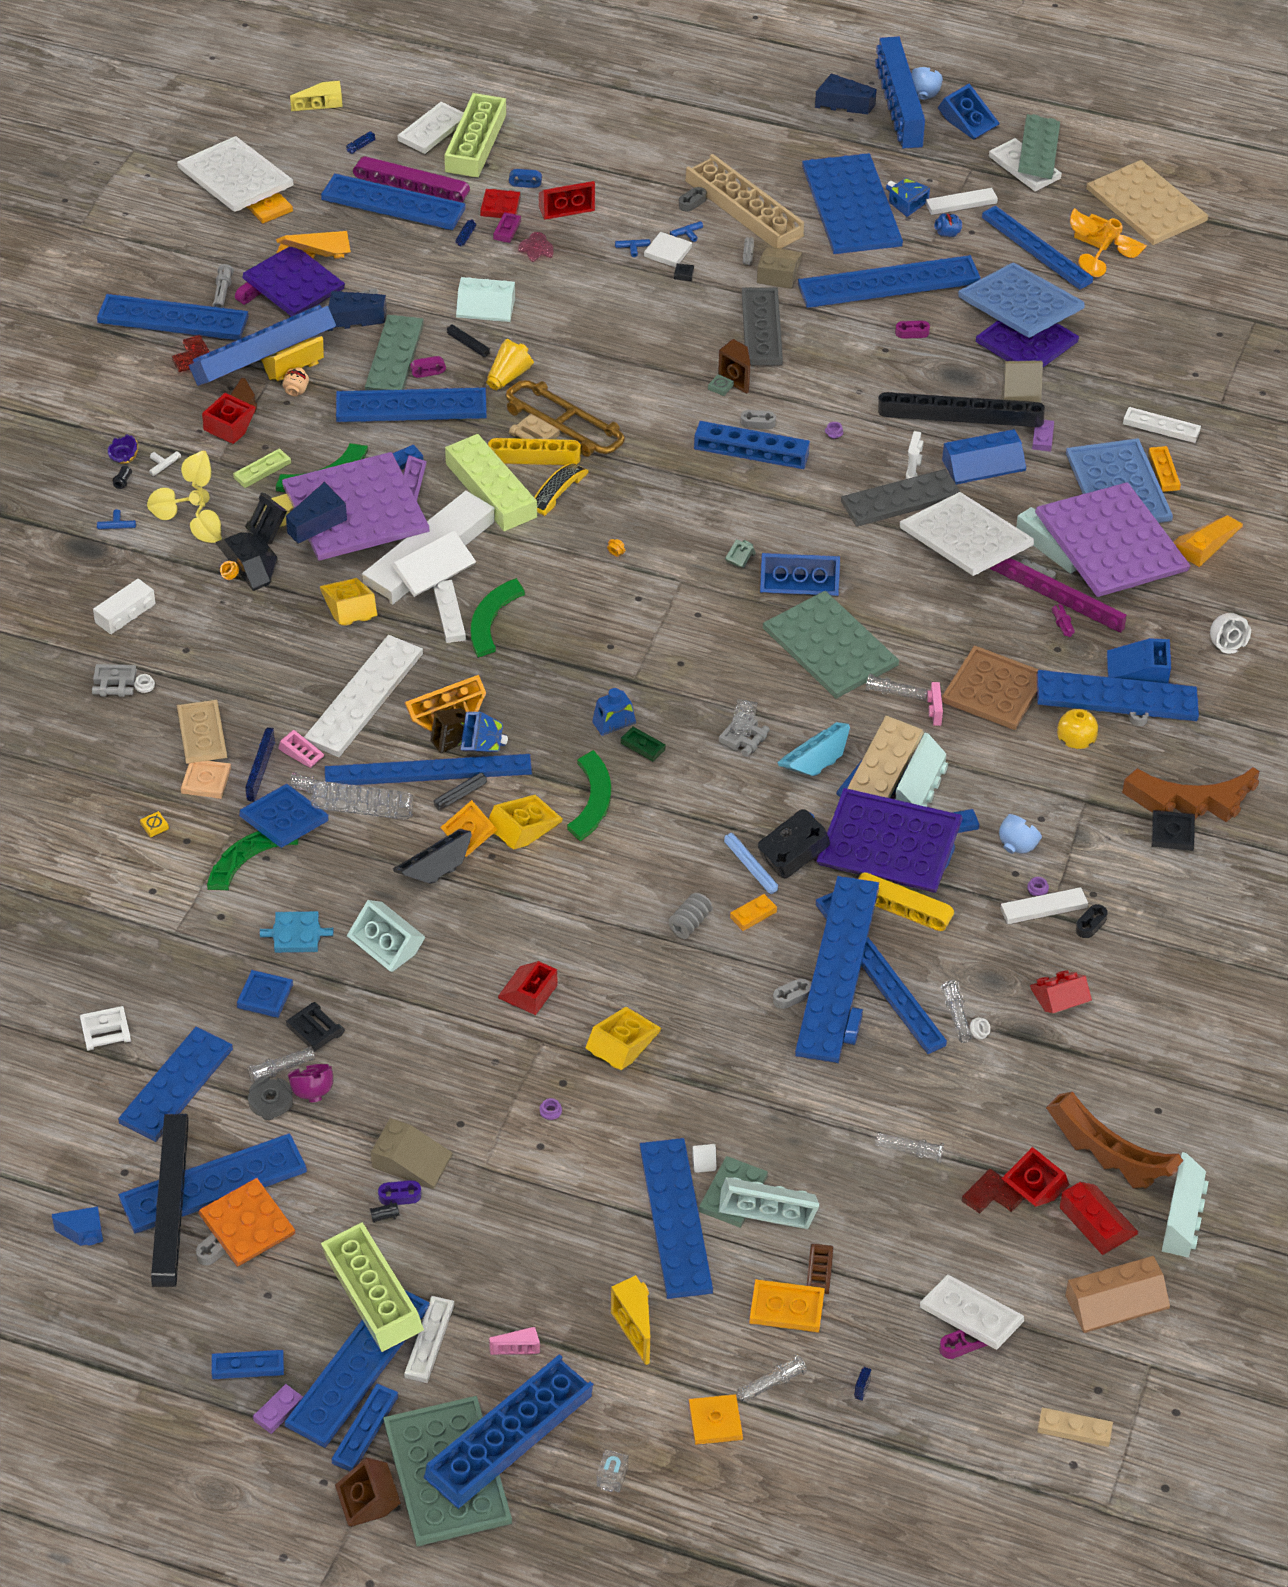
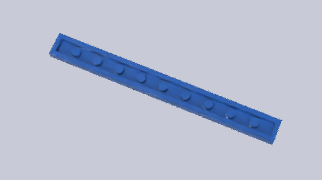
M530 754L325 766L326 787L465 779L472 778L478 773H483L486 777L531 775Z
M833 892L816 899L815 905L826 920ZM868 937L861 964L862 968L927 1054L945 1047L947 1040Z

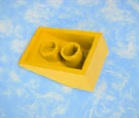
M358 578L320 586V591L331 614L339 624L350 625L353 621H368L372 617L377 616L374 593Z
M537 795L496 804L488 818L497 828L494 834L499 836L513 850L528 846L563 821V818Z
M624 1007L593 1026L585 1048L592 1052L594 1056L610 1063L612 1067L622 1070L633 1063L658 1035L661 1027L628 1007Z
M635 1275L611 1287V1314L644 1364L647 1365L650 1363L649 1290L646 1284L640 1282Z

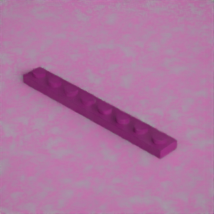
M1012 558L1005 559L989 568L1121 633L1125 629L1126 614Z

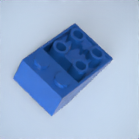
M1149 638L1107 650L1108 677L1169 683L1171 672L1170 639Z

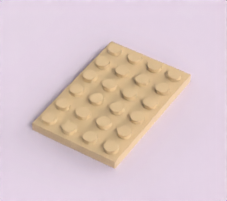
M1142 160L1087 183L1086 189L1152 245L1208 220V215Z

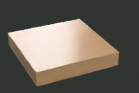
M215 761L189 763L181 786V794L222 799L231 771V764Z

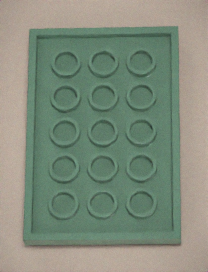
M826 591L763 623V629L835 699L899 665V659Z
M477 1396L383 1417L416 1547L512 1524V1517L500 1475L459 1509L424 1479L427 1463L483 1418Z

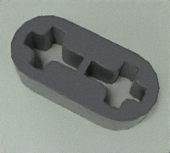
M695 187L679 198V209L688 212L706 201V190L702 187Z

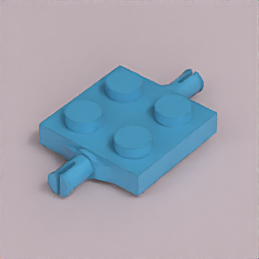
M318 911L275 912L273 929H260V938L273 937L275 953L318 952L320 937H333L334 934L333 927L320 928Z

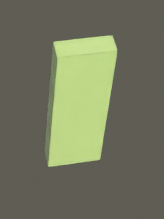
M278 449L233 473L234 479L246 488L291 464V458L281 449Z

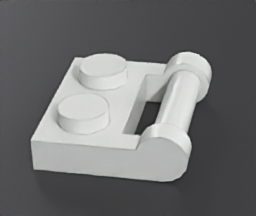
M913 432L908 450L909 461L906 479L916 477V467L921 465L922 455L920 452H922L924 441L921 440V432Z
M123 1006L80 1015L87 1051L94 1050V1047L116 1042H131ZM122 1030L121 1033L91 1038L93 1035Z

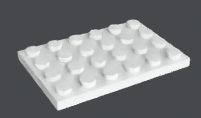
M236 136L177 162L180 170L234 212L293 186L292 178Z
M961 492L900 521L901 529L972 576L1034 545V538Z

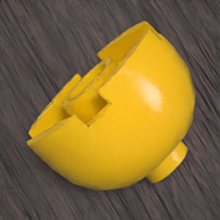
M1072 709L1060 718L1057 736L1060 741L1062 739L1066 742V746L1084 749L1089 747L1090 743L1093 742L1094 744L1098 735V724L1092 713L1084 709Z

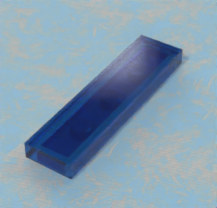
M267 727L264 731L245 786L247 801L255 802L275 744L274 728Z

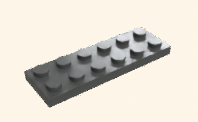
M742 287L744 345L748 347L750 364L782 365L778 287Z
M942 469L841 496V503L856 527L928 508L959 493L960 490L947 470Z

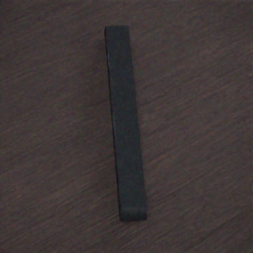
M884 392L878 396V413L882 417L1040 427L1044 424L1045 406L1040 402Z
M164 1114L151 1271L152 1287L177 1286L189 1128L188 1114Z

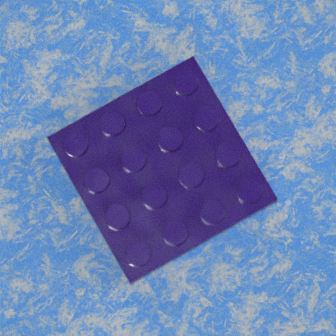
M290 246L243 272L242 276L245 281L291 317L316 306L331 297L332 291H341L345 286L343 281L303 250Z
M998 320L978 334L975 342L1006 361H1043V367H1045L1075 345L1079 340V336L1056 323L1028 338Z

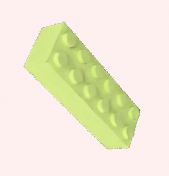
M472 94L444 155L445 172L479 178L506 117V98Z
M479 434L445 447L446 465L471 494L495 507L494 520L503 531L537 518V500Z
M363 1222L321 1243L328 1263L381 1352L424 1331L416 1308Z

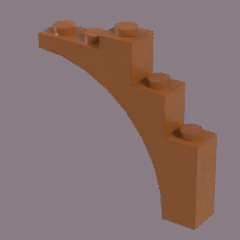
M1252 767L1244 774L1229 781L1197 786L1167 782L1137 768L1124 779L1122 793L1152 813L1153 810L1173 812L1174 809H1177L1181 813L1195 814L1196 819L1200 815L1203 816L1208 810L1221 820L1227 822L1239 814L1241 810L1240 803L1246 797V794L1250 790L1254 791L1257 788L1260 771Z
M1073 1091L1059 1094L1046 1107L1075 1150L1090 1149L1104 1169L1119 1168L1133 1189L1140 1187L1148 1188L1155 1182L1154 1179L1160 1176H1172L1178 1171L1177 1167L1184 1161L1179 1153L1164 1154L1153 1152L1123 1139L1096 1119Z

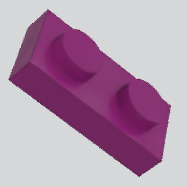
M504 212L493 233V240L510 243L521 223V216Z

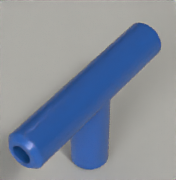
M699 221L672 230L670 235L677 237L686 234L692 242H695L698 237L693 231L703 228V223Z
M650 239L615 241L616 248L630 247L632 257L638 255L637 247H645L651 244Z
M118 509L113 511V521L97 522V529L136 528L135 520L121 521V511Z

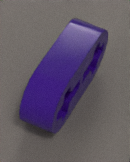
M411 1180L387 1182L378 1188V1199L383 1205H388L391 1201L392 1203L397 1202V1205L417 1203L422 1195L420 1184ZM409 1190H413L414 1194H409ZM386 1192H391V1196H386Z

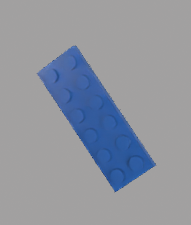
M195 1027L118 1118L119 1124L156 1142L163 1134L164 1114L181 1113L233 1050L232 1044L203 1029Z

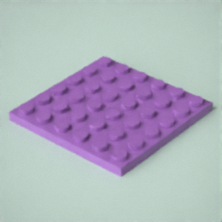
M392 452L282 480L283 487L293 508L299 505L324 481L346 503L347 521L308 539L318 561L430 532L429 525Z
M1128 482L1038 506L1035 510L1039 519L1097 597L1186 572L1191 566Z

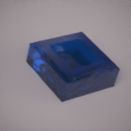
M862 1368L855 1384V1399L863 1401L870 1384L872 1369Z

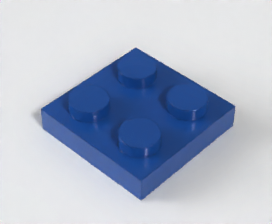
M251 970L237 1001V1008L279 1018L292 989L293 979Z

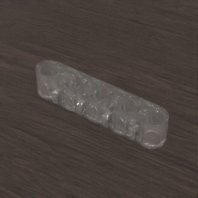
M324 781L315 782L312 786L311 805L317 809L394 819H409L413 815L414 798L409 792Z

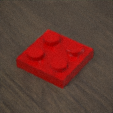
M486 189L480 216L502 218L504 212L516 215L521 193L512 190Z

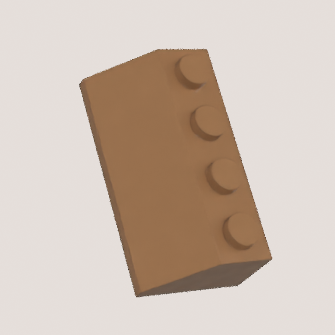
M1154 1256L1068 1280L1065 1294L1083 1333L1170 1308L1164 1275Z

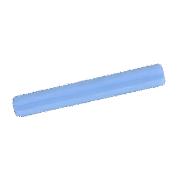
M733 833L726 835L724 842L769 894L776 892L778 884Z

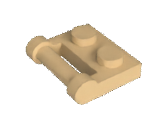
M530 414L517 425H512L509 434L514 437L518 436L521 439H556L560 435V430Z

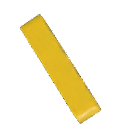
M493 438L488 442V446L504 464L566 465L569 463L578 464L581 460V445L576 440Z
M861 873L858 877L861 880L879 882L875 907L937 931H944L954 915L953 908L944 902L869 873Z

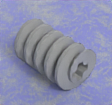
M692 893L679 909L675 911L674 915L669 918L668 923L672 932L679 938L687 939L690 936L689 934L693 933L694 928H697L699 923H702L704 918L709 915V912L713 910L712 903L706 896L700 893Z

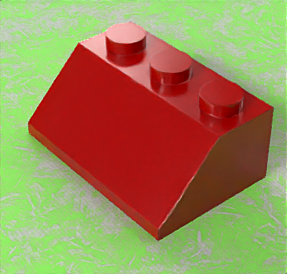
M595 181L545 189L539 192V209L544 220L595 211Z
M1079 1182L1062 1192L1059 1208L1102 1255L1138 1235V1230L1095 1184Z

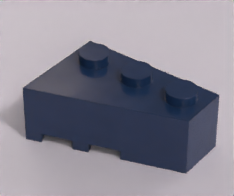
M831 73L816 91L815 108L820 109V106L831 107V110L835 111L836 108L847 109V112L868 115L876 105L877 89Z
M342 291L331 292L328 307L336 324L333 328L344 326V329H349L350 325L361 324L363 327L385 323L387 313L386 295Z
M325 481L286 515L287 533L297 544L347 521L346 503Z

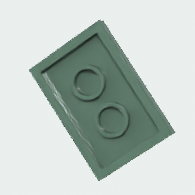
M726 1156L699 1206V1212L741 1228L746 1217L719 1212L723 1183L726 1177H735L743 1181L761 1182L764 1184L768 1177V1171Z

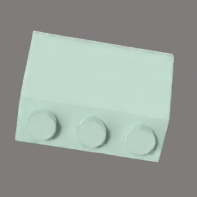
M461 277L458 288L456 317L510 322L515 302V282Z
M367 900L347 934V937L390 972H393L412 958L425 939L423 934L383 902Z

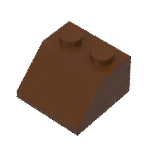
M732 339L719 350L718 375L734 381L733 387L746 394L749 393L751 364L748 347Z
M366 1457L335 1484L347 1524L351 1527L383 1518L401 1504L388 1463Z

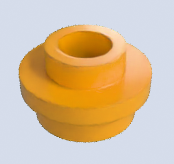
M619 539L609 540L607 550L612 555L619 557L626 551L624 543Z
M226 561L220 567V573L226 580L234 579L239 572V566L234 561Z

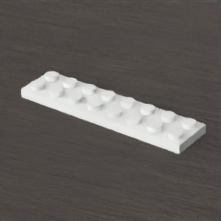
M388 635L304 738L316 748L340 757L423 655V648Z

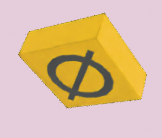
M159 811L140 819L142 827L150 838L169 829L168 823Z

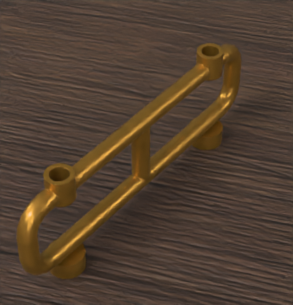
M528 380L519 381L506 391V398L509 401L507 403V410L510 414L516 416L524 410L556 427L564 434L580 442L581 454L585 457L590 456L594 451L601 454L612 453L622 446L625 441V436L619 431L620 427L616 422L612 421L610 424H607L548 391V386L544 381H540L537 384ZM522 388H529L536 396L542 395L567 409V411L558 418L553 419L514 397L513 394ZM576 414L604 430L607 436H615L617 440L609 446H601L562 423Z

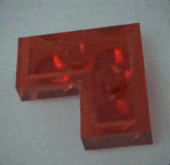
M201 335L183 339V346L187 352L173 355L172 362L178 372H183L190 369L188 365L194 363L193 359L209 353L210 351Z
M989 1168L962 1196V1202L979 1214L993 1200L1012 1212L1024 1198L1002 1181L1001 1175Z

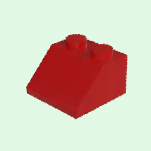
M224 393L202 413L203 430L235 444L245 435L255 412V406Z
M1034 1147L1001 1178L1002 1181L1034 1207L1054 1201L1070 1185L1066 1173Z

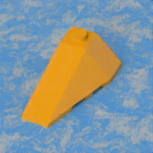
M347 231L285 235L276 239L277 243L325 257L333 256L334 259L344 258L345 254L351 252Z
M1226 515L1179 536L1173 543L1187 561L1200 567L1243 527V523Z

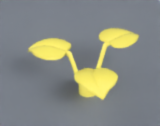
M201 451L185 459L181 468L184 479L192 482V486L197 490L192 491L187 498L175 499V493L172 489H157L150 495L147 507L157 518L169 520L177 513L176 503L190 501L195 506L200 505L195 513L197 518L190 522L191 531L199 540L215 543L222 539L220 519L214 511H201L210 498L208 491L202 487L206 486L211 478L209 457L206 451Z

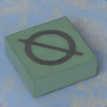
M717 375L708 384V390L725 396L733 387L734 381Z

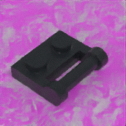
M261 493L258 498L257 507L250 521H247L245 528L252 533H259L267 544H272L287 510L272 500L268 494ZM267 505V507H266V509H265V511H264V513H263V515H262V517H261V519H260V521H259V523H258V525H257V522H258V520H259V518H260V516H261V514H262V512H263L265 506Z
M316 1002L311 1003L286 1020V1026L314 1052L332 1039L341 1037L345 1031L344 1027L336 1024L329 1018ZM311 1016L319 1019L329 1030L326 1031Z

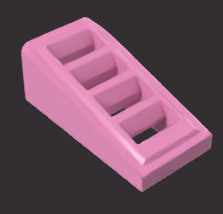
M295 730L291 731L280 741L278 748L286 755L309 768L313 767L324 757L320 750ZM311 755H314L315 757L312 760L308 759Z
M535 1327L490 1337V1354L540 1353V1342Z

